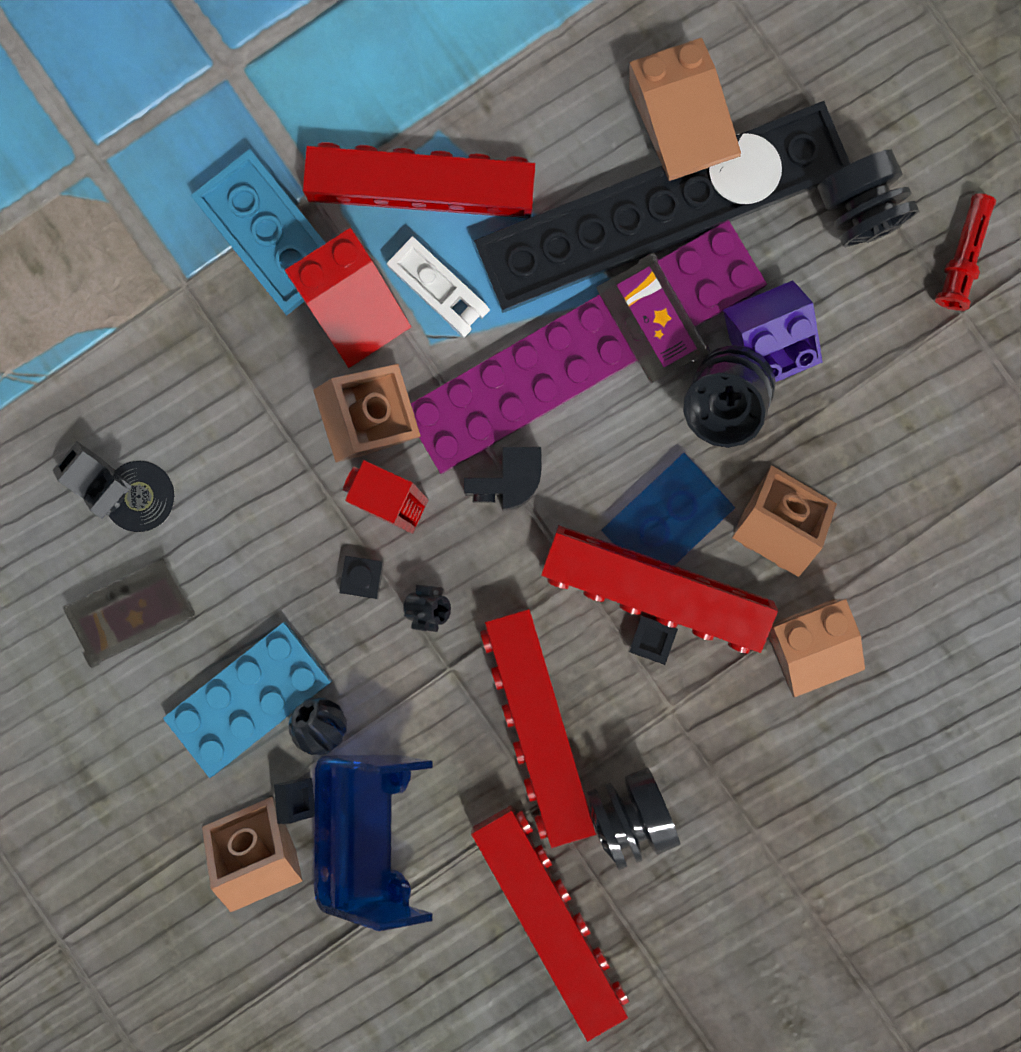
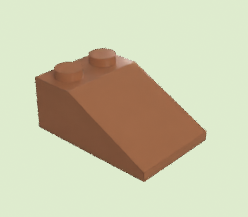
M702 37L629 62V90L668 181L741 156V150L719 77Z

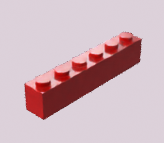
M321 142L317 144V147H306L303 192L308 202L531 218L536 163L528 162V159L518 156L507 157L506 161L490 160V156L478 153L470 154L468 158L453 157L452 153L446 151H432L430 155L415 154V151L408 148H395L393 152H383L369 145H358L355 149H342L337 144Z
M363 460L360 469L356 467L351 469L343 486V491L348 493L345 499L347 503L411 534L414 533L429 501L413 482Z
M560 525L557 527L541 576L548 578L547 582L555 587L568 589L569 586L578 588L584 591L583 595L592 600L604 602L605 598L620 603L619 607L622 610L636 615H640L643 611L656 616L655 620L665 626L676 628L679 624L691 628V632L702 639L713 640L716 637L728 642L729 647L742 653H749L750 650L758 653L762 652L778 613L773 600Z
M530 609L485 621L487 629L480 631L486 653L494 652L498 666L491 668L497 690L505 689L508 704L502 705L508 728L515 726L519 741L513 742V747L518 764H527L530 778L524 779V784L529 801L537 800L541 815L534 818L540 839L548 838L551 848L596 835Z
M510 805L473 826L471 835L588 1042L628 1019L625 1004L630 1001L621 983L618 980L612 983L605 970L609 969L610 965L601 948L598 946L593 949L586 936L591 934V931L582 914L579 912L574 915L567 904L572 897L561 878L554 881L548 870V867L553 864L542 844L535 847L529 833L534 830L523 810L516 813L513 806Z

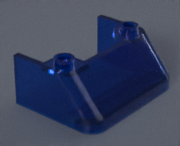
M331 755L319 758L315 767L314 894L316 903L322 912L379 932L433 921V913L409 906L411 896L410 884L401 872L391 869L392 794H401L407 789L411 780V771L432 769L433 760L402 755Z

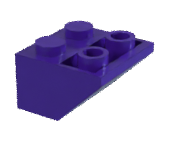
M793 280L723 310L731 344L748 347L761 354L772 367L776 382L823 363L814 304Z

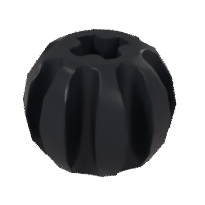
M325 697L308 698L293 710V715L288 724L289 734L296 747L310 755H326L343 742V736L347 732V719L340 706Z

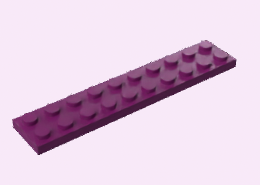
M730 221L720 224L649 265L687 332L722 313L724 309L760 291L767 285ZM615 285L412 402L411 406L421 435L419 438L442 475L653 353L654 349L619 288Z

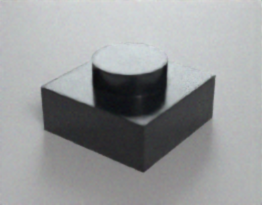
M345 556L339 593L378 599L384 561Z
M640 616L628 652L666 665L678 629Z
M299 778L274 785L278 824H291L316 816L312 778Z

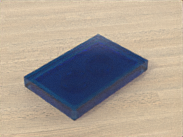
M683 452L600 531L614 545L670 565H675L736 507Z

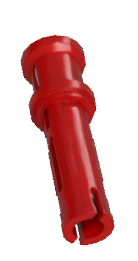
M978 193L971 197V203L954 259L945 265L944 272L947 275L943 289L935 298V302L944 308L964 311L970 307L971 301L968 297L973 281L977 280L980 274L979 267L976 264L993 208L996 205V199L990 195Z

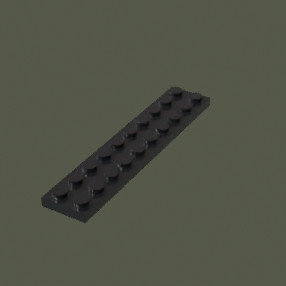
M825 101L736 135L738 142L743 134L758 135L770 142L779 154L782 166L780 181L775 190L759 202L739 204L724 198L712 184L709 168L668 181L661 165L474 240L475 248L502 313L707 232L725 222L734 221L818 187L827 177L851 164Z

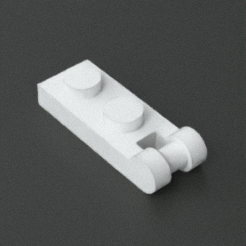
M413 236L386 263L392 272L463 338L472 330L470 326L478 317L483 319L490 311L488 306ZM461 299L468 307L459 316L452 307Z

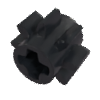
M416 585V592H412L406 597L403 611L404 616L408 620L413 621L411 629L438 632V625L447 622L451 614V604L447 597L442 596V587Z

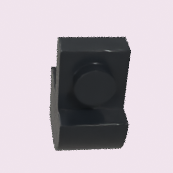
M78 441L75 442L52 470L58 482L82 497L89 510L101 519L115 511L122 504L126 493L132 487L114 468Z
M503 447V478H464L465 496H472L473 503H495V496H503V511L523 506L533 497L540 483L542 471L541 447Z

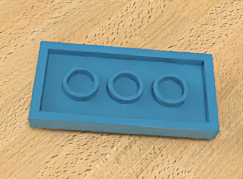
M249 149L190 196L283 312L288 315L300 306L304 300L284 270L324 245L325 241Z
M283 622L163 717V719L207 776L211 778L290 716L293 710L303 703L304 700L315 696L330 684L332 680L289 625Z

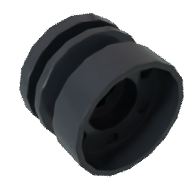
M892 149L871 154L845 166L827 177L817 187L829 212L844 208L847 210L846 213L833 223L836 230L852 227L839 237L845 248L882 238L900 228L903 223L919 212L915 201L898 205L912 194L909 187L893 190L889 188L903 175Z
M730 345L717 348L705 356L684 397L683 413L689 428L703 441L714 446L726 448L744 445L755 438L765 423L768 409L774 396L776 380L772 367L761 354L748 347Z
M648 767L625 776L628 795L624 797L619 796L611 783L606 784L605 786L611 802L607 804H602L596 789L587 792L590 801V817L604 851L615 862L618 870L628 867L621 850L629 846L636 862L642 861L639 842L646 839L657 855L681 845L665 801Z

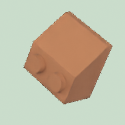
M399 364L331 378L313 390L336 463L368 455L421 437Z
M771 465L741 515L732 538L742 543L746 548L774 562L778 567L786 569L799 577L823 548L837 503Z
M846 599L827 601L776 621L771 627L769 638L793 697L865 670L861 635Z
M273 796L202 827L210 887L230 912L303 881L297 851L285 824L277 823L276 803Z

